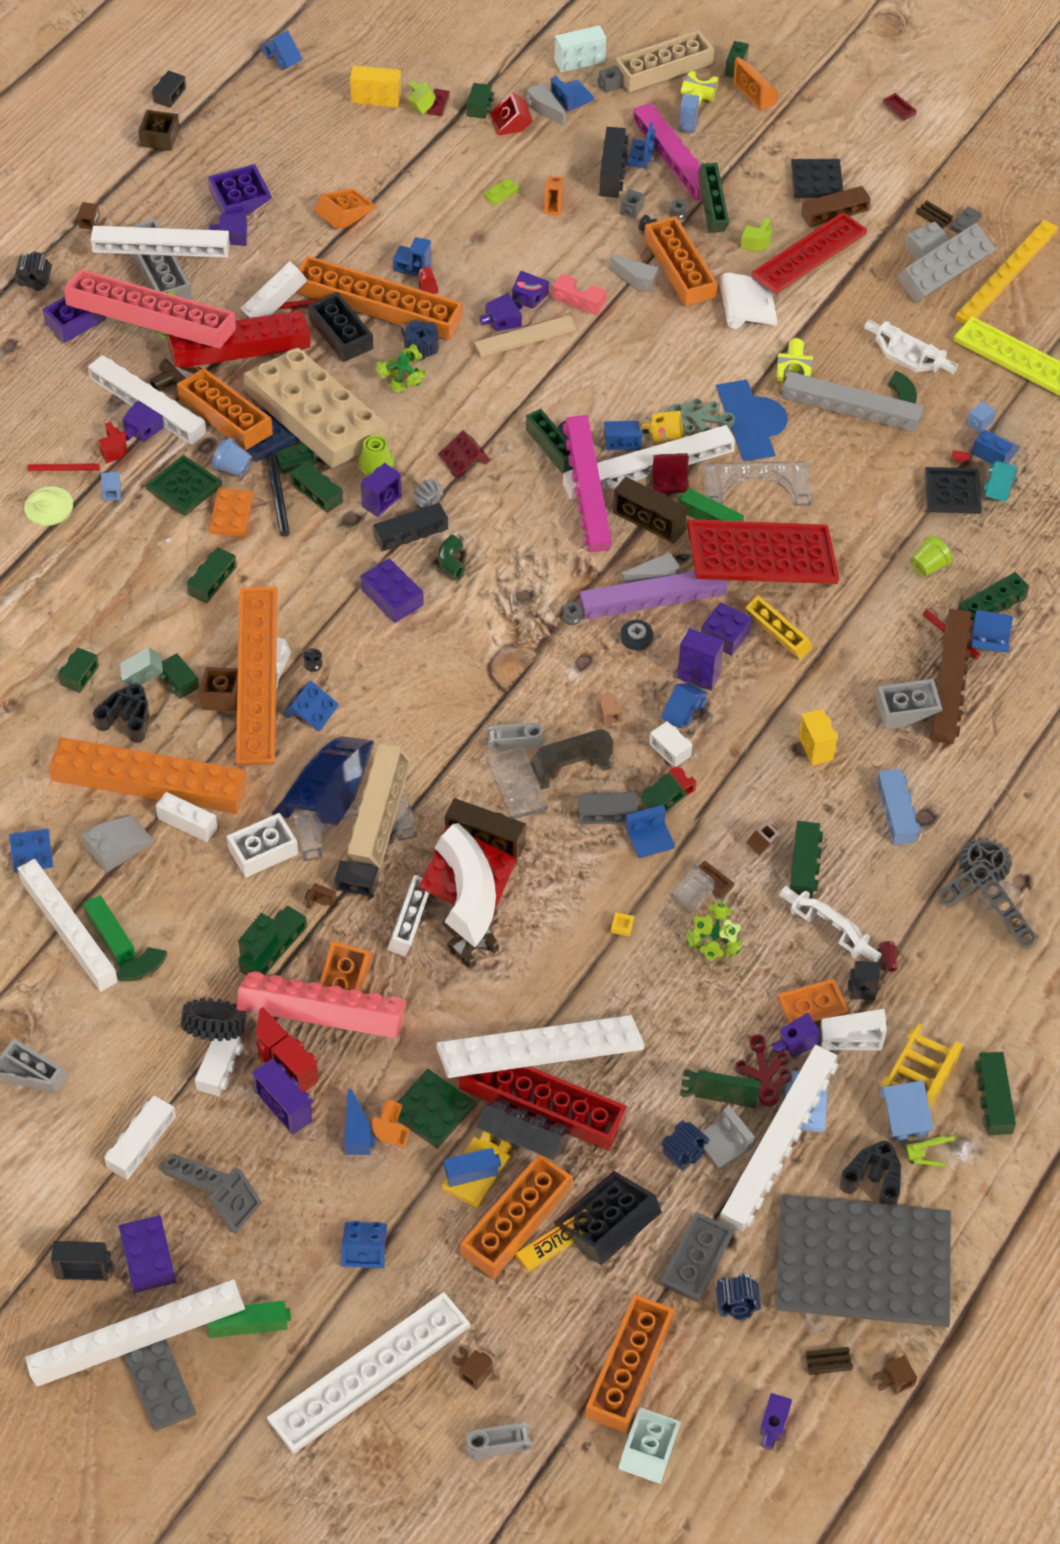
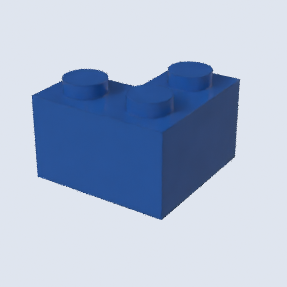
M288 30L260 44L263 54L268 59L274 56L276 64L281 70L287 69L303 60Z
M415 237L410 248L399 245L393 258V271L418 277L420 269L431 267V240Z
M690 683L676 684L661 719L668 721L678 728H686L692 722L693 712L702 709L706 705L708 693Z

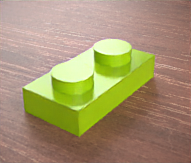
M508 178L484 191L483 197L495 206L518 193L519 186Z

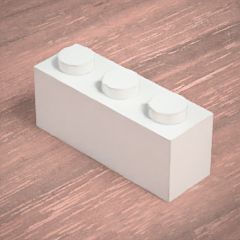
M168 792L163 795L156 805L159 820L205 842H208L217 830L216 815Z
M237 1037V1039L231 1038L230 1041H226L224 1038L223 1041H218L217 1039L211 1041L195 1078L196 1090L219 1097L222 1090H226L229 1082V1073H233L236 1066L235 1059L237 1055L240 1056L243 1049L240 1037Z

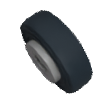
M631 620L621 628L620 639L626 648L640 651L646 649L652 643L653 630L645 621Z

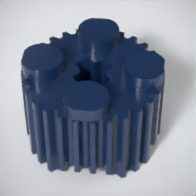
M417 320L411 321L410 326H407L404 331V348L408 349L410 345H416L417 350L422 354L421 361L426 357L437 354L439 349L437 326L429 322L422 323L421 321L419 323Z
M684 1120L676 1125V1131L672 1135L666 1136L661 1142V1145L664 1147L663 1154L682 1171L686 1169L685 1165L687 1166L688 1163L696 1164L704 1154L702 1148H704L705 1144L708 1145L710 1141L695 1125Z
M743 1273L735 1278H720L717 1281L715 1290L720 1317L730 1315V1317H736L737 1320H746V1318L750 1319L754 1311L761 1309L759 1285L757 1281L751 1279L750 1274Z

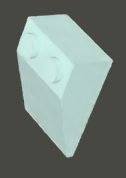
M639 1407L618 1469L661 1484L681 1421Z

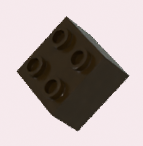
M146 110L138 131L140 146L172 151L180 130L178 114Z

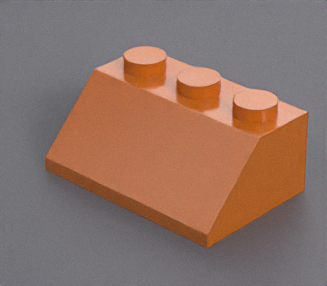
M739 57L735 58L733 83L760 110L775 105L778 96L776 88L750 63Z

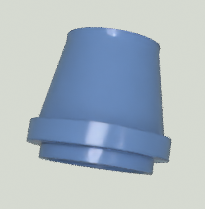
M230 437L224 439L217 448L212 459L213 469L243 477L252 462L253 456L247 453L236 443V440Z

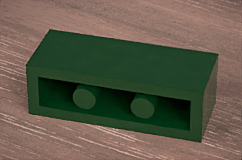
M306 461L291 471V484L326 513H329L343 503L341 487L330 481L328 476L319 472L316 466Z
M217 547L208 555L203 565L201 564L198 567L194 576L188 579V595L207 604L237 568L236 555Z

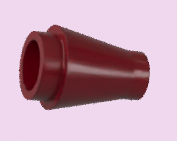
M893 941L881 942L878 952L881 953L880 958L885 971H896L897 946Z

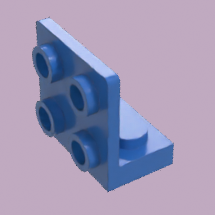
M557 76L551 78V93L567 111L594 101V96L579 80L564 84Z
M652 122L649 124L646 141L633 139L627 166L647 169L648 162H651V151H654L655 141L652 139H655L656 133Z
M639 421L604 422L606 450L641 449L642 430H640Z
M977 610L970 646L1009 653L1010 645L1008 644L1013 616Z
M310 680L300 688L282 714L287 718L293 714L299 715L314 729L320 731L339 704Z
M663 805L626 815L625 828L638 858L675 848L673 839L665 824L666 810Z
M50 829L9 834L15 873H18V867L33 859L38 862L42 869L53 868Z
M345 1222L341 1246V1267L384 1268L387 1224L380 1222Z

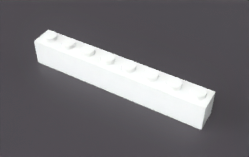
M93 226L91 236L93 253L228 258L230 245L229 231Z
M102 355L88 366L91 380L131 406L138 400L163 415L164 427L189 444L193 445L206 434L203 418L191 413L189 409L182 407L175 400H171L163 392L157 391L149 383L140 380L138 376L131 374L124 367H120L112 359Z
M33 859L18 867L20 881L98 990L102 992L118 983L114 967L38 862Z

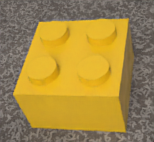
M824 709L803 713L801 715L798 737L811 765L832 761L836 752L838 734L831 726L829 715L825 714Z

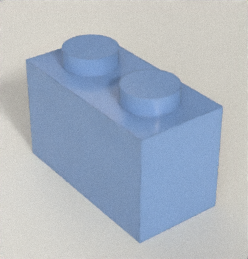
M683 94L679 121V131L695 133L698 120V95Z

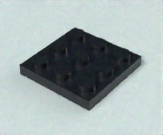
M791 159L794 198H819L843 191L840 159Z
M925 467L927 512L981 514L979 468Z

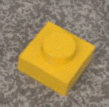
M615 912L611 933L630 937L635 916Z

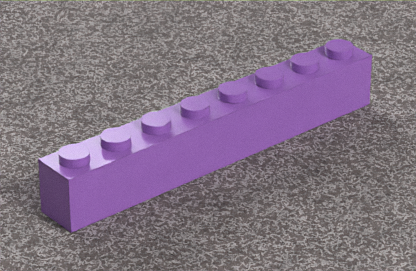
M695 571L580 591L579 604L585 620L596 619L598 617L630 613L659 606L702 600L715 596L719 597L727 594L728 583L727 580L696 579Z

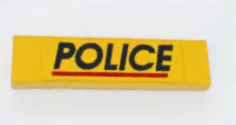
M574 1217L563 1223L577 1233L585 1234V1232L577 1228ZM582 1218L578 1222H584L587 1219ZM556 1227L518 1251L516 1258L526 1271L529 1272L572 1245L573 1240L559 1227Z

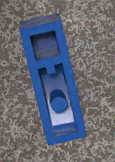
M348 1089L345 1155H370L371 1147H375V1135H371V1126L353 1090Z

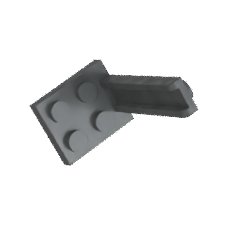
M173 1154L160 1168L169 1177L212 1193L208 1199L232 1233L236 1234L262 1204L242 1170L236 1167L227 1175Z

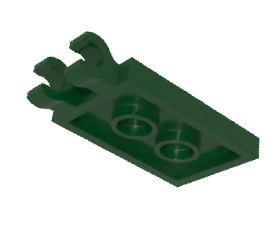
M688 1069L684 1070L683 1076L690 1079H682L681 1085L689 1089H681L680 1096L689 1097L695 1094L697 1098L756 1108L760 1081L698 1070V1073Z

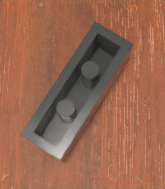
M636 793L578 794L579 824L626 823V815L638 812Z

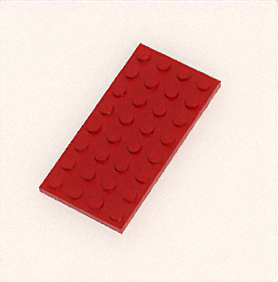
M688 519L687 521L696 579L838 584L840 580L828 525Z

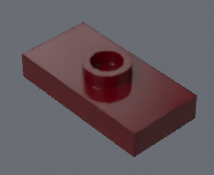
M434 88L435 101L427 110V114L443 116L450 97V91Z
M896 93L883 99V104L903 121L916 115L917 110Z

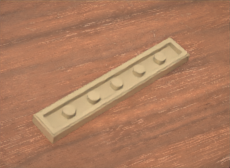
M570 315L475 341L474 347L481 358L576 331V326Z

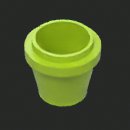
M372 435L365 439L358 459L359 468L363 473L371 475L383 463L393 468L394 457L384 437Z
M929 535L923 540V544L912 558H910V563L919 575L927 577L941 568H947L951 565L952 553L943 540Z

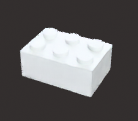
M280 813L227 836L228 849L245 878L298 855L297 840Z

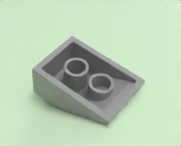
M933 222L908 233L905 248L916 260H919L949 239L945 231L936 222Z
M933 679L878 686L876 702L885 730L905 727L942 711Z
M132 815L98 824L82 834L84 848L106 873L155 842Z

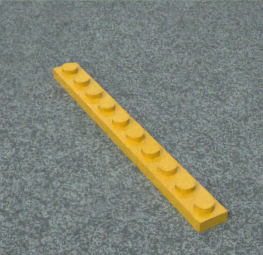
M1043 220L955 316V320L966 324L972 316L977 319L1058 231V226Z

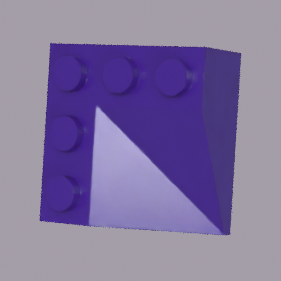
M255 164L208 176L209 191L221 214L247 212V215H249L272 199Z

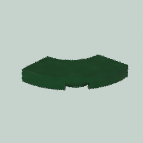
M895 371L888 386L898 393L899 400L916 404L917 391L914 384L907 376Z
M147 947L144 954L133 960H122L117 980L135 981L142 979L143 976L151 972L154 973L164 963L168 955L167 951Z

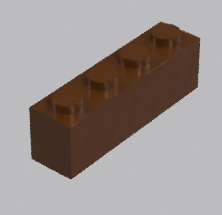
M859 186L802 202L801 215L807 225L812 227L827 223L842 212L848 216L867 212L870 208L871 198L864 187Z

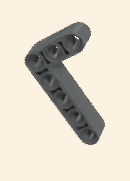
M978 864L940 890L939 898L942 904L946 907H953L978 889H981L1020 946L1025 949H1031L1035 946L1036 936L986 865ZM980 870L987 872L986 877L983 879L976 877ZM964 881L970 883V887L966 890L960 888L961 883ZM991 886L998 888L997 893L994 895L988 894V889ZM951 892L954 894L952 900H944L946 893ZM1003 902L1009 903V908L1005 911L999 909V905ZM1014 918L1021 920L1020 925L1017 927L1010 925L1011 920ZM1026 934L1032 936V940L1029 943L1022 942V937Z

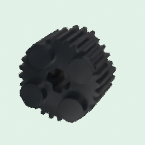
M39 251L20 255L15 271L16 283L19 286L31 287L36 291L43 290V286H46L49 282L52 264Z

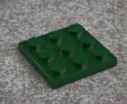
M183 454L146 484V490L186 516L222 486V480Z
M427 1068L397 1102L402 1105L397 1121L438 1149L474 1109L476 1101Z

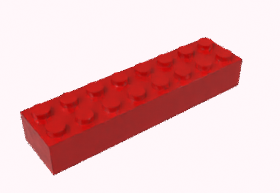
M303 311L236 320V330L220 349L167 334L168 349L174 366H183L185 368L283 353L296 348L300 350L310 348V330Z
M531 1066L459 1076L460 1090L489 1102L495 1099L498 1100V1098L505 1099L510 1102L509 1105L516 1108L517 1106L524 1107L529 1110L528 1113L535 1116L540 1114L547 1117L549 1122L554 1124L559 1122L566 1125V1129L571 1131V1136L607 1151H610L626 1120V1105Z

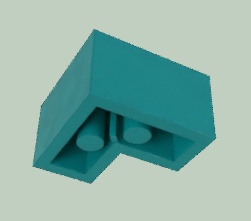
M999 460L991 464L989 474H991L990 482L986 481L984 487L985 496L1007 502L1019 466Z

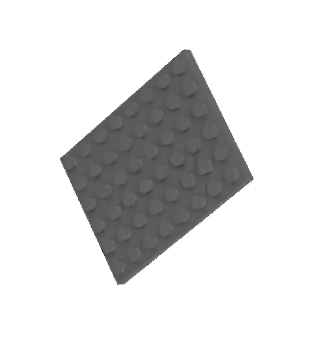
M782 1194L775 1310L949 1327L951 1210Z

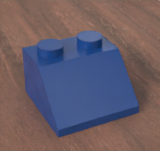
M984 429L974 441L972 454L990 464L998 460L1008 463L1021 446L990 430Z

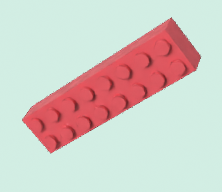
M251 972L247 974L239 986L237 1010L259 1014V1009L264 1007L271 1016L397 1038L404 1024L407 1001L401 1000L399 997H383L378 993L366 994L355 989L349 991L339 986L327 987L317 982L305 983L299 979L288 980L282 979L278 975L266 976L260 972Z

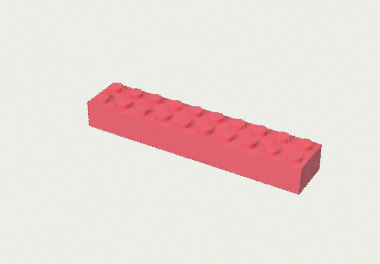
M81 269L64 287L66 305L220 349L236 330L235 312Z

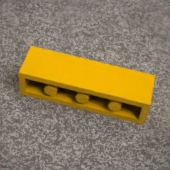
M759 595L745 607L749 616L799 660L813 648L808 637Z

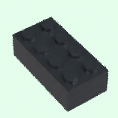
M606 126L600 169L599 196L619 198V192H623L624 182L621 180H624L626 158L624 157H627L628 147L625 145H628L629 135H626V128Z
M338 292L308 305L309 320L343 362L373 349V334Z
M502 1098L485 1104L476 1128L552 1160L564 1153L571 1131L566 1129V1125L555 1122V1124L549 1122L547 1117L536 1114V1116L528 1113L529 1110L524 1107L517 1106L516 1108L511 1106L509 1101Z

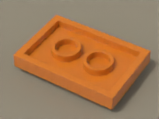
M218 488L209 533L245 537L254 491Z
M834 978L784 992L777 996L788 1024L806 1013L810 1015L815 1025L820 1024L821 1019L849 1015L847 1005Z

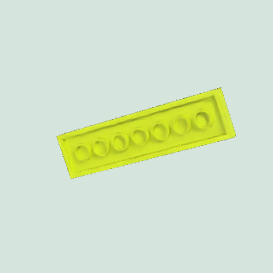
M973 316L954 336V342L1060 396L1059 360Z

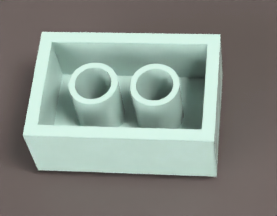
M601 26L555 35L554 60L560 72L605 63L606 36Z

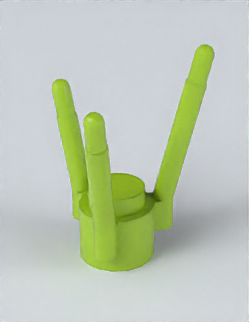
M940 1136L918 1143L906 1144L908 1161L913 1160L914 1165L924 1164L945 1167L946 1163L923 1160L921 1157H925V1147L955 1140V1136Z

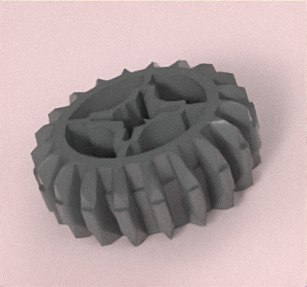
M981 837L977 841L972 839L970 843L967 842L961 849L958 859L959 869L964 874L974 866L984 864L1000 883V880L1004 881L1010 873L1012 866L1011 854L1008 853V848H1003V842L996 843V838L993 841H990L988 837L985 840ZM975 855V860L971 861V857ZM999 862L1000 866L996 868L995 863ZM980 870L976 877L983 879L986 877L987 872Z

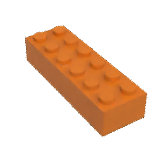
M674 216L646 224L644 240L684 306L716 298L717 282L677 217Z
M205 368L177 384L178 397L182 403L228 438L231 437L236 440V443L245 451L273 434L271 417Z
M538 1154L461 1242L460 1255L492 1279H495L570 1192L573 1177L544 1156Z
M633 1295L586 1406V1419L627 1434L672 1325L675 1309L639 1295Z

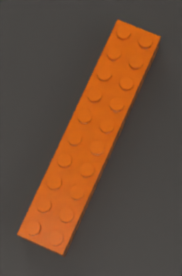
M308 255L298 268L308 281L295 293L321 300L338 292L353 311L401 326L404 322L410 323L414 320L419 321V323L421 321L422 323H434L437 326L438 337L446 340L451 339L463 318V303Z
M64 737L59 738L49 765L51 781L160 800L168 792L197 807L238 814L247 785L245 769Z

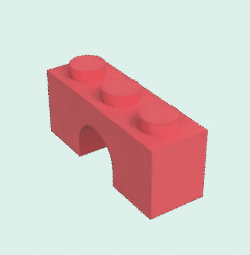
M561 273L552 286V298L588 313L598 315L606 304L607 291L591 285L586 291L576 290L577 279Z

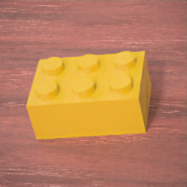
M353 65L350 76L351 103L399 108L402 95L401 70Z

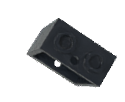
M53 1241L51 1263L56 1279L108 1281V1273H112L113 1260H110L111 1252L107 1250L105 1242Z

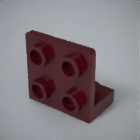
M464 430L438 453L456 477H459L475 461H482L485 465L491 461L475 439Z
M688 453L653 455L651 479L654 491L661 494L685 493L688 490Z

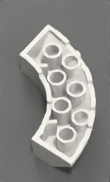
M457 823L453 824L440 837L435 846V849L444 857L455 873L457 899L445 923L472 946L476 947L488 930L493 918L496 899L495 883L490 865L482 849L469 832Z

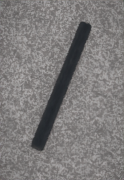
M267 453L280 536H289V525L276 453Z

